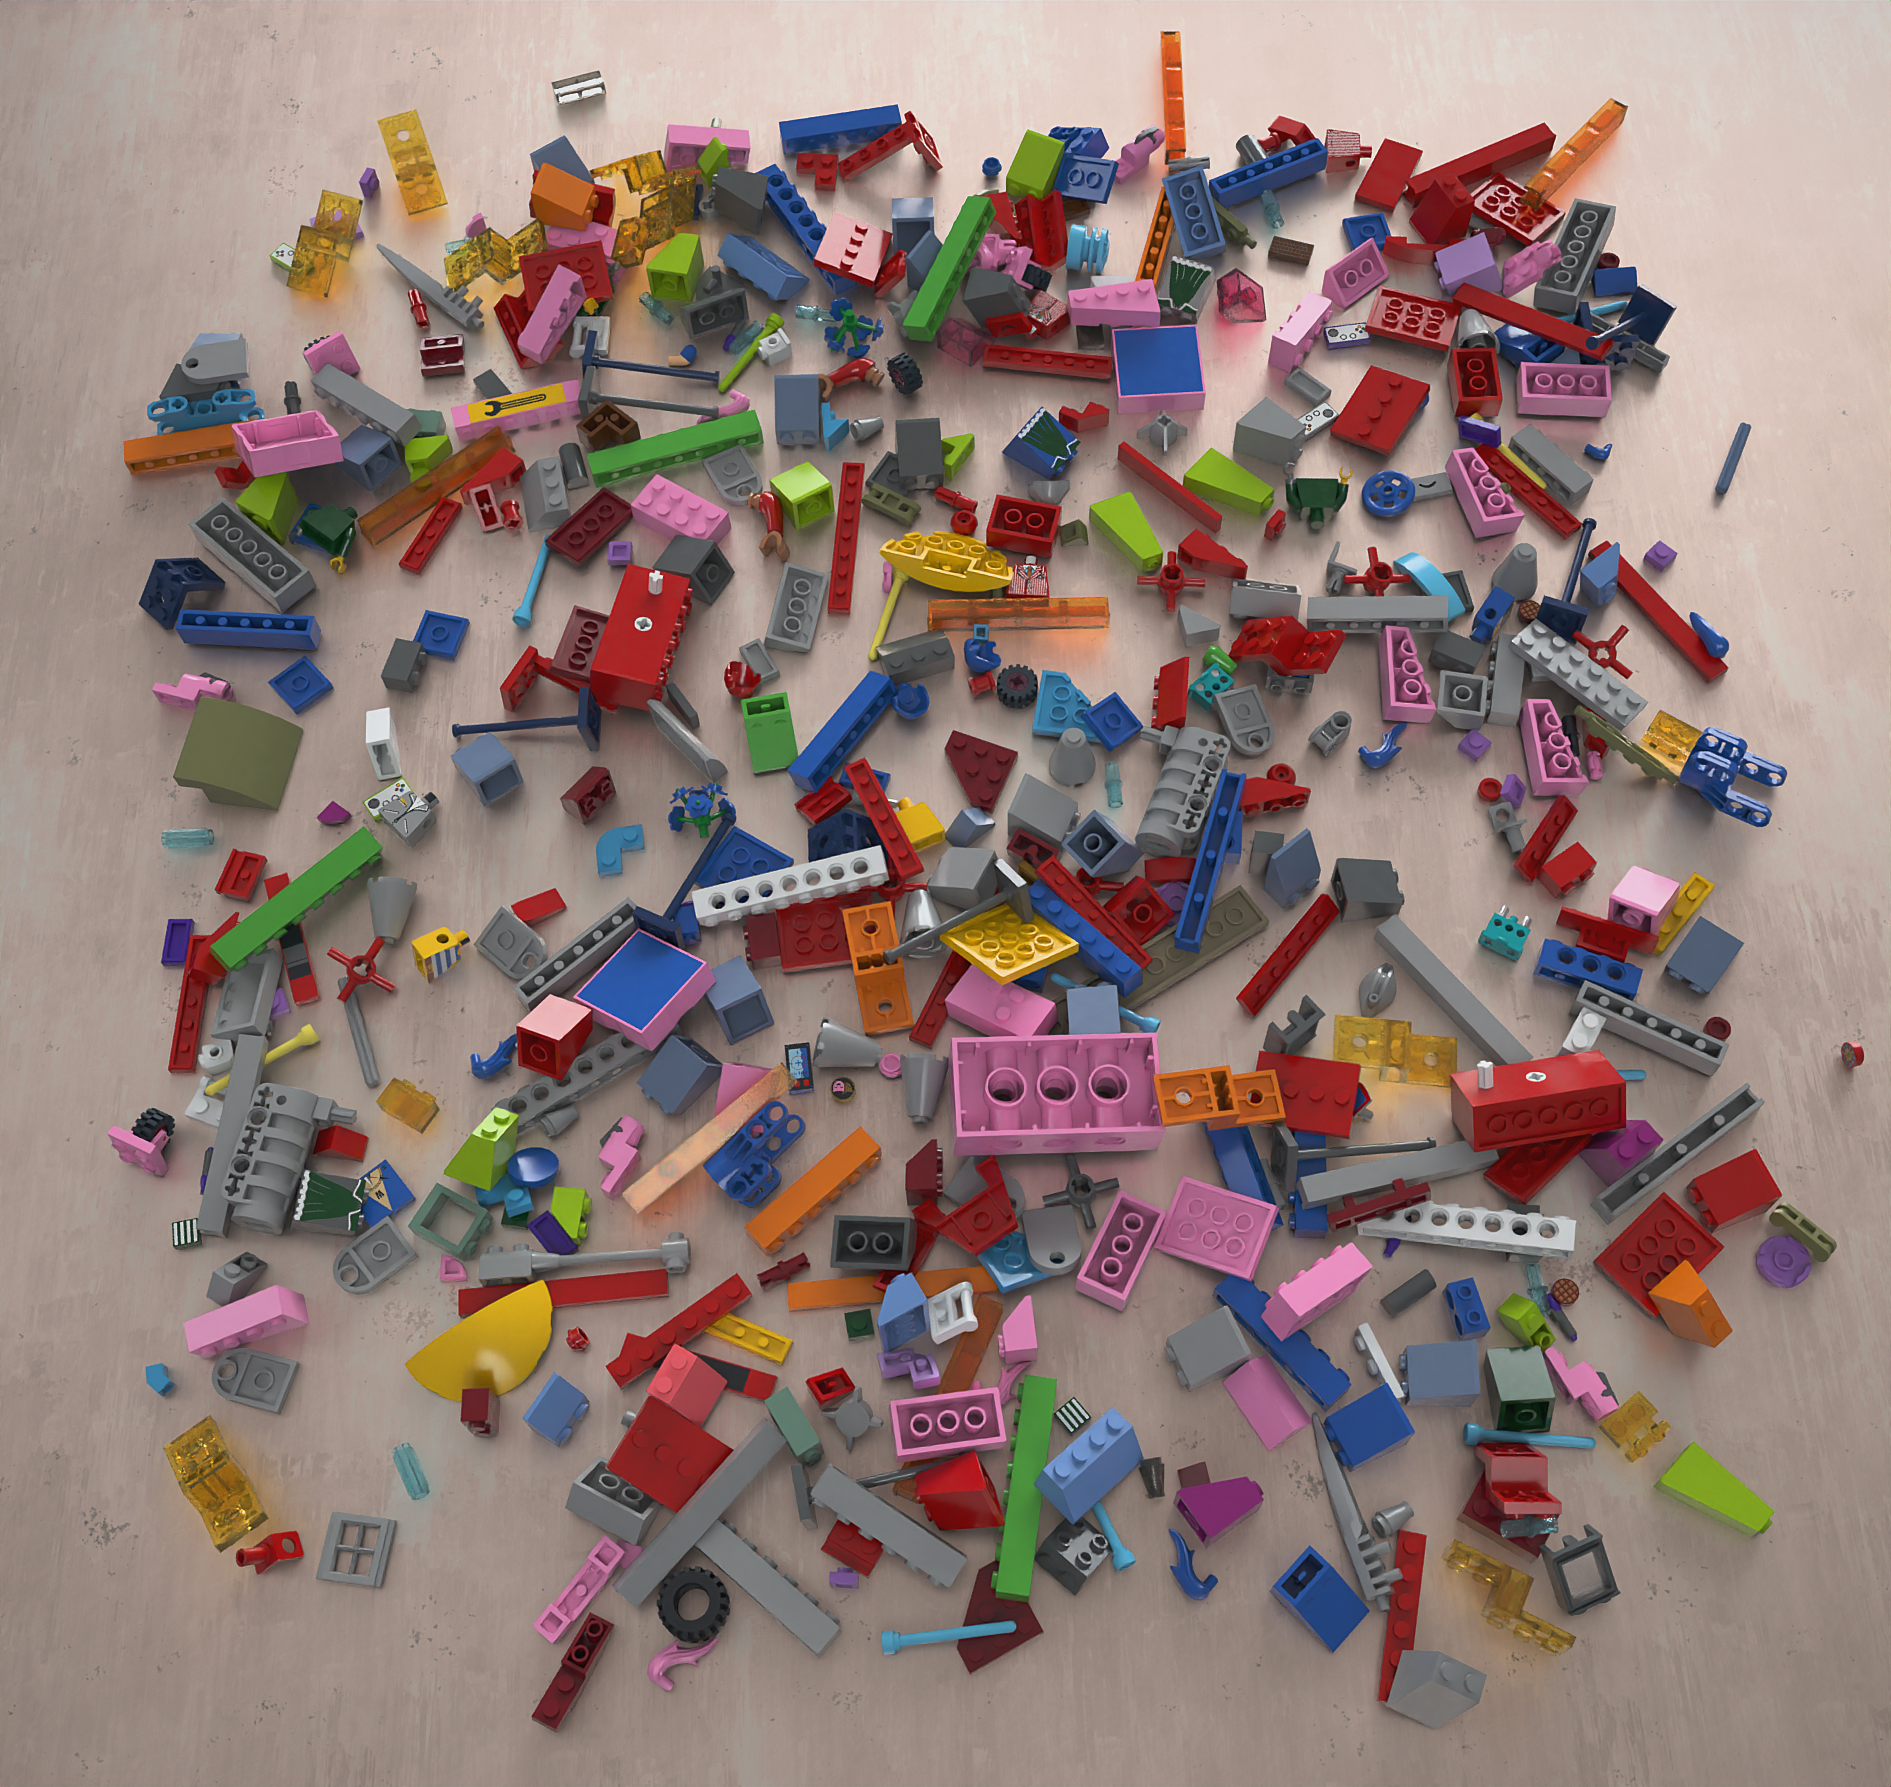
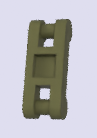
M874 483L869 489V494H865L861 499L862 504L867 508H874L899 520L901 524L907 527L913 522L914 515L917 516L921 511V506L918 503L877 483Z
M1781 1202L1769 1216L1772 1225L1785 1228L1796 1241L1803 1243L1812 1250L1813 1257L1819 1262H1826L1837 1248L1836 1241L1787 1202Z

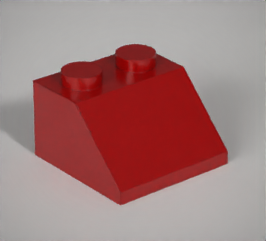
M1137 875L1103 905V908L1140 946L1145 944L1175 916L1150 883Z

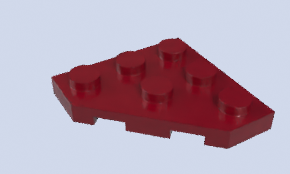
M953 730L944 751L954 769V774L963 788L970 806L974 808L980 807L983 811L993 814L1018 758V752Z
M996 1560L978 1570L963 1627L1014 1621L1016 1623V1630L1010 1633L959 1639L957 1651L970 1675L1044 1633L1029 1603L996 1598V1589L991 1588L993 1571H999L1000 1561Z

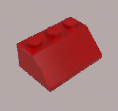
M1185 656L1160 667L1159 676L1154 677L1153 690H1158V696H1153L1152 710H1157L1156 716H1152L1151 728L1164 732L1166 725L1178 728L1179 730L1185 727L1190 657Z

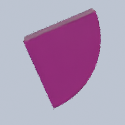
M332 801L317 816V819L323 824L330 825V823L346 822L352 816L347 810Z

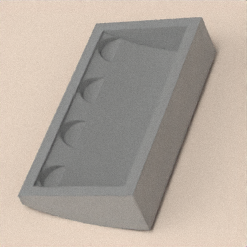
M654 699L647 701L655 725L713 783L728 772L725 765L664 704Z
M273 948L265 950L258 956L253 954L247 959L249 963L237 972L234 969L230 973L227 972L211 1032L213 1038L238 1040L239 1034L265 1036L283 964V959Z

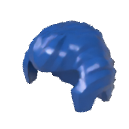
M974 638L965 641V661L971 670L987 672L1001 665L1000 656L993 652V647L996 646L995 641L986 642L982 647Z
M907 682L898 684L896 689L897 696L892 698L893 710L906 719H917L928 710L930 703L928 692L921 683L917 684V688L912 687Z

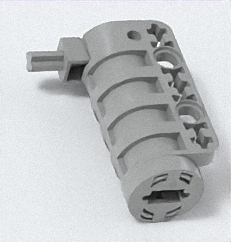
M1166 725L1163 732L1144 726L1140 739L1158 744V752L1168 756L1136 834L1135 842L1144 852L1157 858L1179 857L1180 854L1191 855L1197 850L1207 824L1222 769H1227V759L1231 747L1230 740L1223 735L1197 727H1183L1179 730L1178 728ZM1222 744L1223 748H1221L1220 753L1216 752V747ZM1217 764L1218 769L1213 771L1214 765ZM1206 780H1209L1208 787L1203 785ZM1199 803H1202L1203 808L1198 811ZM1191 819H1194L1193 827L1188 824ZM1191 838L1190 844L1184 846L1186 839Z
M272 1083L259 1085L252 1097L221 1186L222 1196L234 1208L231 1220L242 1227L257 1232L281 1234L317 1126L331 1127L334 1122L353 1125L357 1120V1110L339 1107L334 1099L318 1097L302 1089ZM270 1091L272 1097H267L265 1101L262 1096L267 1095ZM257 1114H262L260 1125L253 1124V1118ZM253 1139L252 1144L248 1147L246 1142H251ZM242 1161H246L243 1173H238L236 1171L237 1165ZM236 1185H237V1189H236L235 1193H234L233 1196H232V1195L229 1193V1191H230V1190H234V1189L236 1188Z

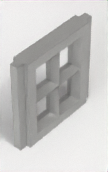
M332 1512L316 1579L381 1588L397 1521ZM345 1524L359 1526L355 1546L340 1545ZM364 1527L379 1528L374 1549L360 1547ZM338 1550L353 1552L348 1573L334 1571ZM358 1553L373 1555L368 1576L353 1574Z

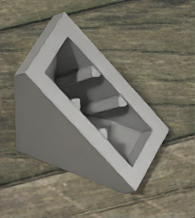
M1182 604L1180 605L1177 621L1185 647L1218 640L1221 625Z

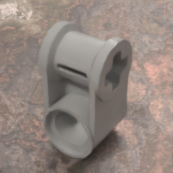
M1345 711L1335 712L1310 734L1308 741L1310 743L1314 742L1319 746L1325 756L1329 755L1349 736L1352 723L1351 716ZM1336 724H1342L1345 727H1338Z

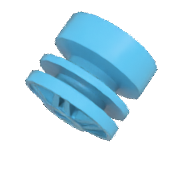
M1072 224L1067 247L1066 269L1080 271L1083 262H1087L1088 272H1092L1094 263H1096V273L1102 274L1109 254L1110 241L1108 229L1102 228L1101 235L1098 237V227H1094L1091 236H1087V226Z

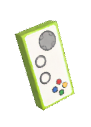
M284 242L269 255L273 262L300 278H303L315 266L314 260Z
M402 777L362 802L375 822L382 819L378 812L381 807L408 791H412V789Z

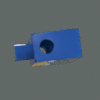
M1495 586L1474 617L1473 632L1469 636L1470 639L1479 644L1484 639L1492 641L1510 617L1515 597Z

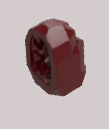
M1504 228L1479 229L1472 231L1470 234L1471 238L1484 232L1491 251L1494 250L1495 246L1501 245L1506 237Z

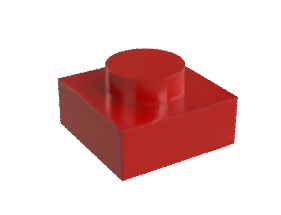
M1278 509L1266 523L1264 537L1272 541L1277 534L1280 535L1286 527V513Z

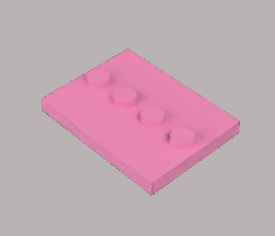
M1182 1176L1154 1248L1158 1251L1251 1282L1279 1208L1270 1203Z

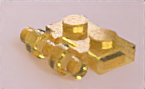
M1659 710L1647 730L1655 736L1645 732L1641 740L1648 743V747L1654 750L1657 748L1667 753L1669 758L1673 760L1676 758L1685 762L1689 754L1681 751V749L1690 753L1702 731ZM1661 739L1673 744L1674 746L1662 741Z
M1638 1391L1603 1422L1599 1428L1617 1448L1625 1442L1630 1445L1631 1449L1625 1454V1457L1633 1463L1638 1457L1643 1458L1649 1452L1648 1448L1655 1442L1662 1441L1665 1438V1433L1671 1426L1666 1420H1662L1657 1425L1651 1419L1659 1411ZM1643 1426L1648 1434L1640 1440L1635 1433Z

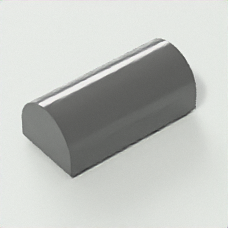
M1244 135L1236 143L1235 147L1247 165L1268 157L1254 135Z
M576 443L562 445L558 453L568 489L589 485L579 445Z
M1424 1269L1381 1299L1380 1304L1389 1315L1395 1317L1437 1287L1436 1282L1428 1269Z

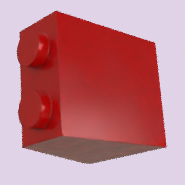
M1453 172L1433 181L1410 217L1409 223L1425 244L1446 245L1449 238L1460 239L1466 236L1475 200Z
M553 995L545 998L516 1025L518 1066L561 1081L593 1030L592 1009Z
M1756 1149L1692 1179L1686 1187L1689 1200L1697 1206L1702 1223L1709 1228L1711 1233L1767 1212L1782 1196L1781 1191Z
M976 1450L915 1475L917 1487L914 1488V1493L919 1504H925L924 1511L929 1522L934 1521L939 1531L1000 1527L1005 1525L995 1486Z

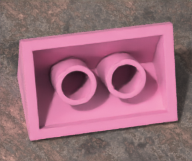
M1373 238L1368 239L1325 270L1322 292L1341 308H1346L1390 276Z
M1267 1354L1247 1361L1222 1383L1268 1452L1313 1423Z

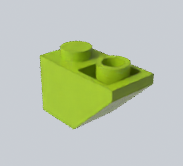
M717 136L711 140L697 160L700 177L709 189L712 188L713 174H718L719 166L731 168L727 159V155H729L728 148L725 143L720 142Z
M436 435L411 439L405 446V462L410 474L413 470L421 467L427 468L432 472L453 452L449 436Z
M555 1187L550 1211L575 1245L581 1246L582 1238H586L588 1232V1224L585 1223L586 1214L591 1212L592 1198H589L585 1189Z
M1513 1293L1496 1310L1506 1329L1524 1346H1540L1543 1353L1556 1340L1535 1302Z

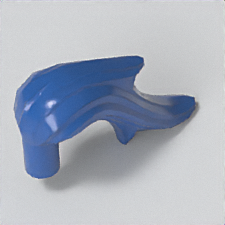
M1690 612L1691 624L1704 642L1708 653L1716 658H1724L1729 650L1727 639L1720 635L1703 617L1695 612Z
M1400 723L1393 727L1388 734L1382 733L1383 744L1377 750L1370 752L1366 746L1360 747L1358 753L1365 763L1371 768H1380L1401 751L1402 748L1396 747L1395 742L1408 724Z
M517 1033L510 1036L504 1042L500 1041L497 1051L488 1059L480 1060L479 1054H472L470 1056L472 1074L479 1079H488L510 1064L512 1060L507 1058L516 1048Z
M1169 1529L1178 1556L1177 1567L1170 1566V1569L1187 1596L1193 1600L1207 1598L1210 1591L1218 1583V1579L1212 1574L1204 1582L1197 1578L1192 1566V1557L1195 1550L1190 1551L1183 1537L1174 1529Z

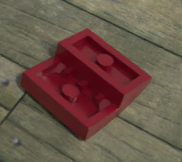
M463 334L421 338V373L423 377L465 372Z

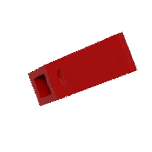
M1007 192L982 195V197H990L996 210L989 228L995 234H1000L1001 240H1015L1017 244L1014 246L1018 248L1019 244L1022 243L1021 231L1016 229L1018 228L1017 216L1012 214L1014 212L1013 201L1008 199Z
M503 447L498 453L493 455L483 468L478 470L477 474L469 482L463 485L460 493L464 504L470 505L473 503L468 489L490 483L495 495L514 487L520 481V476L526 471L523 459Z
M1197 528L1178 545L1177 558L1193 570L1228 578L1246 579L1248 566L1240 558H1236L1224 546L1217 544L1208 534L1202 533Z
M1260 777L1246 779L1247 783L1239 811H1243V816L1254 817L1262 812H1277L1282 808L1291 806L1301 807L1308 803L1311 790L1310 788Z
M235 912L197 948L191 960L187 974L188 978L215 986L221 978L225 979L227 970L209 952L210 946L240 923L238 922L239 912Z

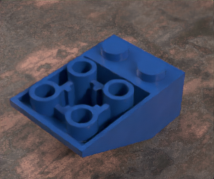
M1056 126L1047 135L1065 142V154L1101 159L1110 149L1101 128Z
M1508 324L1503 325L1494 332L1500 342L1499 352L1517 368L1520 367L1521 362L1551 363L1565 349V346Z
M1310 1545L1269 1591L1333 1653L1370 1612L1337 1571Z

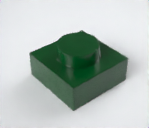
M505 1207L501 1220L502 1227L528 1230L527 1225L530 1222L532 1210L509 1217Z
M870 1309L844 1313L849 1341L875 1337Z

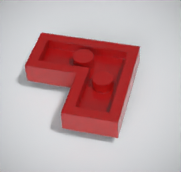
M798 153L796 172L797 174L816 175L815 190L835 191L839 163L838 154Z

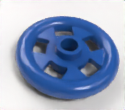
M1395 470L1381 471L1371 476L1365 482L1361 493L1362 502L1375 515L1385 517L1398 515L1412 504L1415 497V486L1412 480L1402 472ZM1393 479L1400 481L1401 483L1399 486H1397L1396 484L1391 482L1393 481ZM1380 481L1384 482L1379 488L1374 486ZM1400 491L1406 492L1404 499L1398 498ZM1377 494L1379 500L1373 502L1370 496ZM1394 503V507L1384 508V504Z

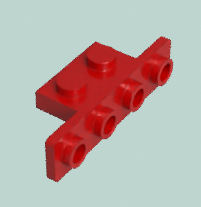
M1564 906L1561 908L1556 922L1559 926L1579 932L1575 947L1583 948L1587 952L1596 955H1606L1612 960L1622 963L1625 962L1629 948L1653 954L1659 941V936Z

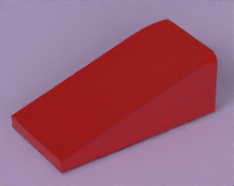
M556 888L521 900L511 905L513 913L531 928L567 908Z

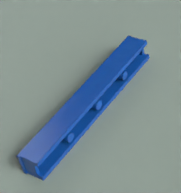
M1222 769L1174 937L1175 948L1199 954L1246 787V773L1241 772L1240 775L1227 772V769Z

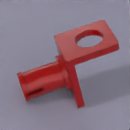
M297 1531L270 1534L253 1548H241L236 1553L237 1565L239 1567L255 1565L256 1573L263 1574L279 1561L301 1558L304 1553ZM283 1539H288L293 1543L294 1551L292 1553L284 1550L282 1546Z

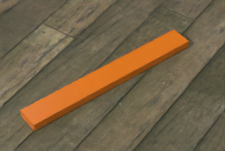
M984 1266L920 1271L914 1277L927 1299L961 1282L972 1284L973 1295L998 1293L997 1285ZM878 1275L787 1283L789 1311L883 1303L885 1292L877 1290L872 1286Z

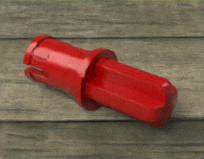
M417 289L409 290L410 311L415 317L416 325L420 329L427 328L430 321L426 314V304L423 303L420 292Z
M942 486L935 490L934 497L950 504L952 508L957 507L970 511L973 514L977 509L978 501L961 495L960 491L954 492Z

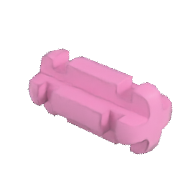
M1590 751L1586 755L1588 772L1591 774L1589 777L1592 780H1599L1604 775L1603 771H1601L1603 768L1601 758L1598 757L1600 755L1598 751Z

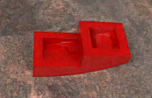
M1165 857L1144 860L1145 879L1150 885L1165 882L1190 883L1196 859L1192 857Z

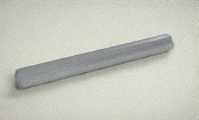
M347 976L338 980L340 993L349 980ZM354 990L347 1002L343 1004L365 1083L368 1087H373L380 1083V1079Z

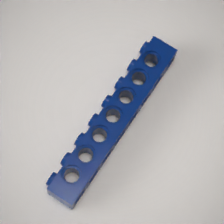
M776 164L756 172L757 174L768 176L767 204L813 264L827 230L823 223L820 224L814 210L808 208L805 198L799 196L793 183L790 184L785 172L780 170ZM815 267L835 295L857 286L855 281Z

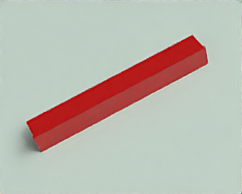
M1543 122L1406 179L1405 183L1408 185V189L1403 191V195L1412 208L1418 207L1435 179L1453 172L1463 186L1466 187L1497 172L1504 171L1552 151L1557 135Z

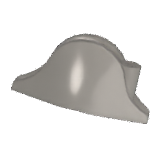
M1384 963L1372 970L1361 981L1359 1000L1362 1018L1371 1020L1394 1001L1397 987L1393 965Z

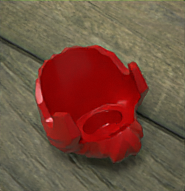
M731 661L724 672L725 686L731 695L739 699H748L754 694V689L760 685L761 674L757 673L756 677H754L750 666L742 662Z

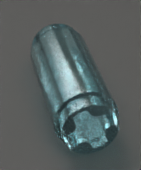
M207 828L168 829L162 832L161 841L162 845L168 848L207 847L208 845H213L214 833L212 829Z
M403 1443L392 1450L393 1460L408 1495L411 1496L412 1500H419L430 1493L429 1484L413 1447L410 1446V1443Z

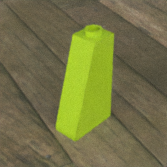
M1212 447L1184 474L1183 486L1190 492L1257 516L1264 510H1269L1274 503V488Z
M1131 491L1090 505V521L1141 572L1154 570L1162 565L1164 552Z
M1694 1441L1683 1450L1653 1486L1658 1491L1749 1537L1757 1532L1765 1533L1773 1523L1770 1517L1775 1511Z

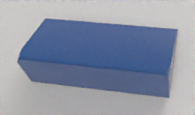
M1636 267L1594 270L1591 283L1595 297L1634 293L1638 287Z

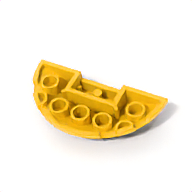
M934 531L933 535L922 536L919 532L908 533L904 535L903 540L896 542L894 539L886 542L879 552L890 564L903 573L941 589L963 592L987 591L1010 585L1013 576L1012 567L1006 565L1007 559L1000 551H990L987 549L985 542L956 533Z
M544 1280L535 1282L497 1300L437 1337L405 1363L410 1374L426 1389H430L443 1398L462 1402V1389L490 1388L499 1397L516 1388L536 1369L538 1360L543 1351L547 1350L550 1342L553 1306Z

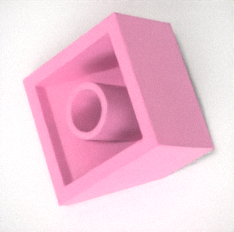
M1031 1295L1024 1297L1003 1323L1002 1334H998L999 1357H1005V1365L1037 1362L1038 1346Z

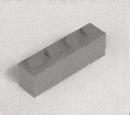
M1529 424L1511 437L1508 448L1543 479L1547 487L1569 506L1589 493L1594 479L1587 471L1579 467L1571 457L1563 453L1556 444L1547 439L1540 430Z
M1499 633L1497 641H1492L1490 655H1494L1493 661L1490 660L1488 674L1492 676L1487 684L1489 700H1486V723L1515 727L1518 720L1525 660L1508 648L1510 642L1517 635Z

